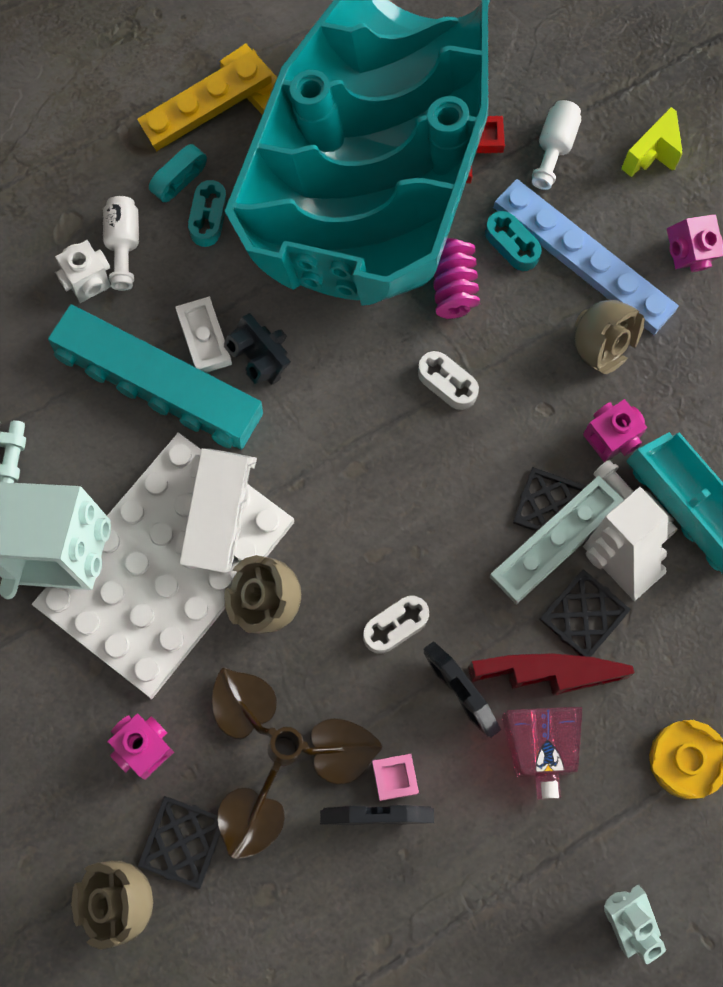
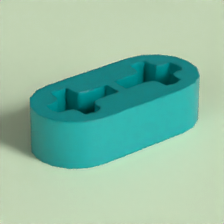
M194 144L185 146L152 177L149 183L150 192L162 202H168L202 172L207 163L206 154Z
M206 180L197 186L188 221V229L192 241L202 247L214 245L219 240L227 206L226 190L221 183L214 180ZM212 193L216 194V198L212 200L211 208H207L205 198H209ZM209 219L210 229H207L205 234L199 233V229L204 225V220Z
M506 211L493 213L488 218L485 230L489 243L515 269L520 271L533 269L538 264L542 251L539 241L511 213ZM496 225L500 228L507 226V233L503 230L497 233L495 231ZM529 249L531 251L530 257L527 255L520 257L518 255L519 250L527 251Z

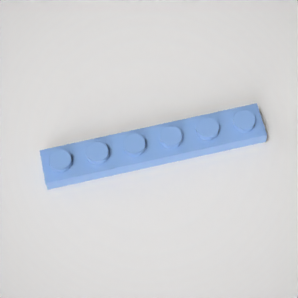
M518 179L495 201L493 208L496 211H506L514 215L539 241L544 249L607 299L618 300L640 311L639 313L645 319L644 328L653 335L658 332L679 307L669 297Z

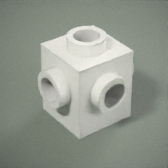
M88 240L80 244L70 245L61 254L55 256L60 266V270L55 272L65 291L72 289L79 303L111 287L106 274V270L110 269V265L100 249L94 252Z

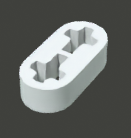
M432 351L422 356L419 361L418 377L426 387L455 409L464 410L474 405L478 396L479 386L473 376L441 352ZM428 364L432 367L439 364L441 366L440 374L437 372L432 375L428 374ZM464 386L469 388L467 393L469 397L464 394L460 397L455 396L456 387L459 389Z
M407 596L372 618L366 624L363 632V641L366 647L374 653L384 654L419 632L426 625L429 617L427 603L417 596ZM409 606L412 610L418 607L421 610L418 615L419 622L415 623L412 619H409L400 625L398 620L405 615L404 607ZM393 625L395 628L387 635L388 643L383 644L380 640L376 642L371 640L374 635V627L377 626L380 630H384Z

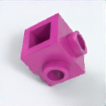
M716 214L687 218L666 228L670 243L669 249L674 260L675 269L690 267L691 272H698L711 268V261L723 257V240L719 232Z
M624 399L615 406L609 402L597 410L593 415L595 419L589 422L583 433V436L605 463L620 452L627 456L642 444L640 438L646 431L647 426L641 412L636 407H631Z
M138 713L133 718L128 715L119 721L111 730L114 736L107 741L115 749L110 754V757L124 772L132 768L144 780L174 753L162 739L167 734L164 728L152 716L145 721ZM143 739L141 747L135 749L136 742Z

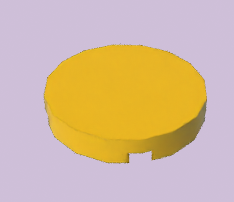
M695 720L678 721L663 728L653 740L649 754L651 771L658 784L671 795L683 799L704 798L716 792L723 784V739L709 725Z

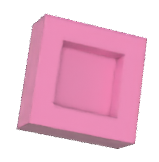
M411 754L372 761L379 802L419 794Z

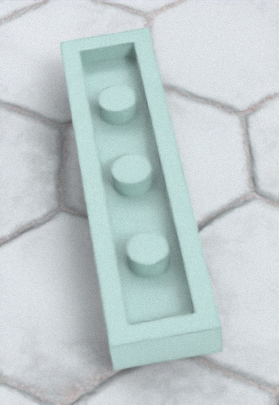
M598 475L490 574V578L517 605L593 534L605 516L623 502L624 499Z

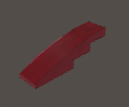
M553 653L507 655L475 660L468 666L471 682L509 674L512 689L549 681L553 696L625 680L635 673L632 665L595 657Z

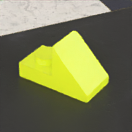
M671 107L628 151L621 169L632 177L641 167L646 170L655 158L669 169L675 170L682 156L677 111Z

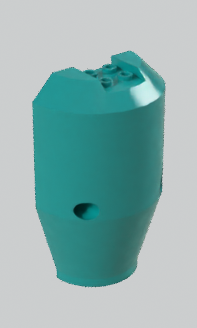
M333 0L281 67L225 209V213L248 255L262 271L292 290L301 285L326 295L360 300L361 306L375 304L419 288L434 276L488 117V5L490 0H482L474 11L459 18L442 17L439 19L415 15L396 6L389 0Z

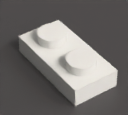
M210 296L176 306V312L195 368L207 373L232 365L230 355L224 348L225 340Z

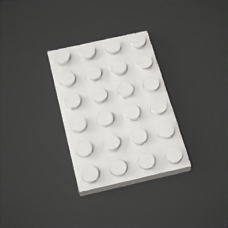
M180 433L176 434L107 515L111 520V534L104 544L101 555L102 568L100 574L95 578L93 590L46 587L32 603L36 609L150 699H153L224 611L225 588H231L233 578L237 571H232L233 568L246 557L254 555L267 557L294 524L293 517L247 484L246 489H249L247 502L244 501L240 519L241 528L231 570L223 573L180 564L181 554L176 553V545L180 531H186L189 517L183 515L184 503L187 494L194 491L196 478L191 477L194 456L201 454V449Z

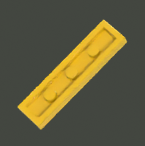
M253 49L139 117L137 120L157 152L273 81L268 70Z

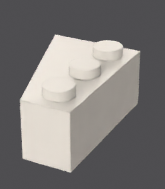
M204 448L201 449L200 455L194 456L191 467V477L196 478L194 491L187 494L183 509V515L189 516L186 531H180L176 545V553L181 554L180 564L223 573L231 570L241 528L240 519L244 501L247 502L249 489H246L250 468H255L256 457Z
M639 487L605 516L583 546L587 550L586 556L590 562L599 569L603 568L633 601H636L666 574V567L661 564V561L667 557V551L662 548V544L667 540L668 515Z

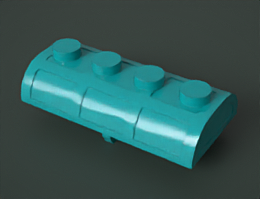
M668 432L637 449L626 462L633 469L635 478L651 490L657 497V501L681 525V530L685 537L695 542L704 552L709 565L713 569L720 571L723 575V482L680 432L676 433L674 437Z

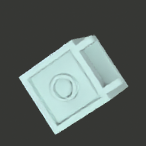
M0 482V577L2 578L0 595L3 598L12 599L16 595L18 585L93 590L95 578L100 574L102 568L101 555L104 544L111 534V520L81 486Z

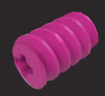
M447 238L437 270L433 276L435 278L433 284L436 291L434 295L437 304L436 314L442 318L463 317L472 308L480 304L479 297L473 295L479 291V286L472 282L478 278L477 271L471 269L477 265L476 258L471 256L475 253V245L454 238Z

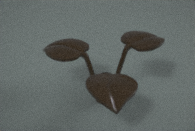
M222 668L218 673L212 693L213 715L218 727L227 736L234 739L246 738L253 729L259 734L269 736L271 739L267 750L270 759L274 762L259 795L250 788H238L228 793L219 806L217 815L218 828L228 855L233 859H242L254 856L265 850L277 839L282 831L285 820L284 808L278 801L266 798L281 766L292 764L298 758L301 751H303L307 755H315L314 769L322 779L332 784L343 785L354 781L362 775L372 760L382 750V744L365 728L343 719H327L314 726L311 731V742L314 748L309 747L307 742H303L301 734L292 727H282L278 730L273 727L270 729L265 728L261 724L270 721L276 711L277 698L272 687L257 676Z

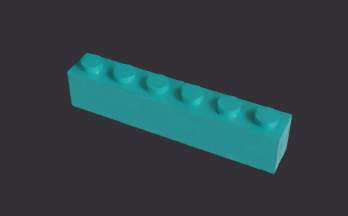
M70 304L48 338L54 351V357L63 364L70 367L76 364L84 368L85 373L92 379L101 383L107 380L117 385L116 389L123 395L131 399H135L138 396L148 401V406L162 415H167L169 412L180 418L179 421L190 430L198 432L200 429L211 434V438L223 447L231 448L233 445L242 450L263 416L262 401Z

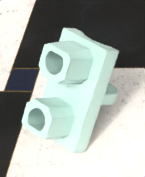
M636 885L632 888L631 893L616 892L611 895L604 905V911L624 954L629 958L637 953L646 964L651 963L664 954L666 948L663 941L659 938L661 934L646 892L639 885Z

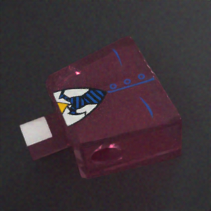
M582 707L507 710L502 715V721L517 777H535L537 800L561 798L559 775H571L578 771Z

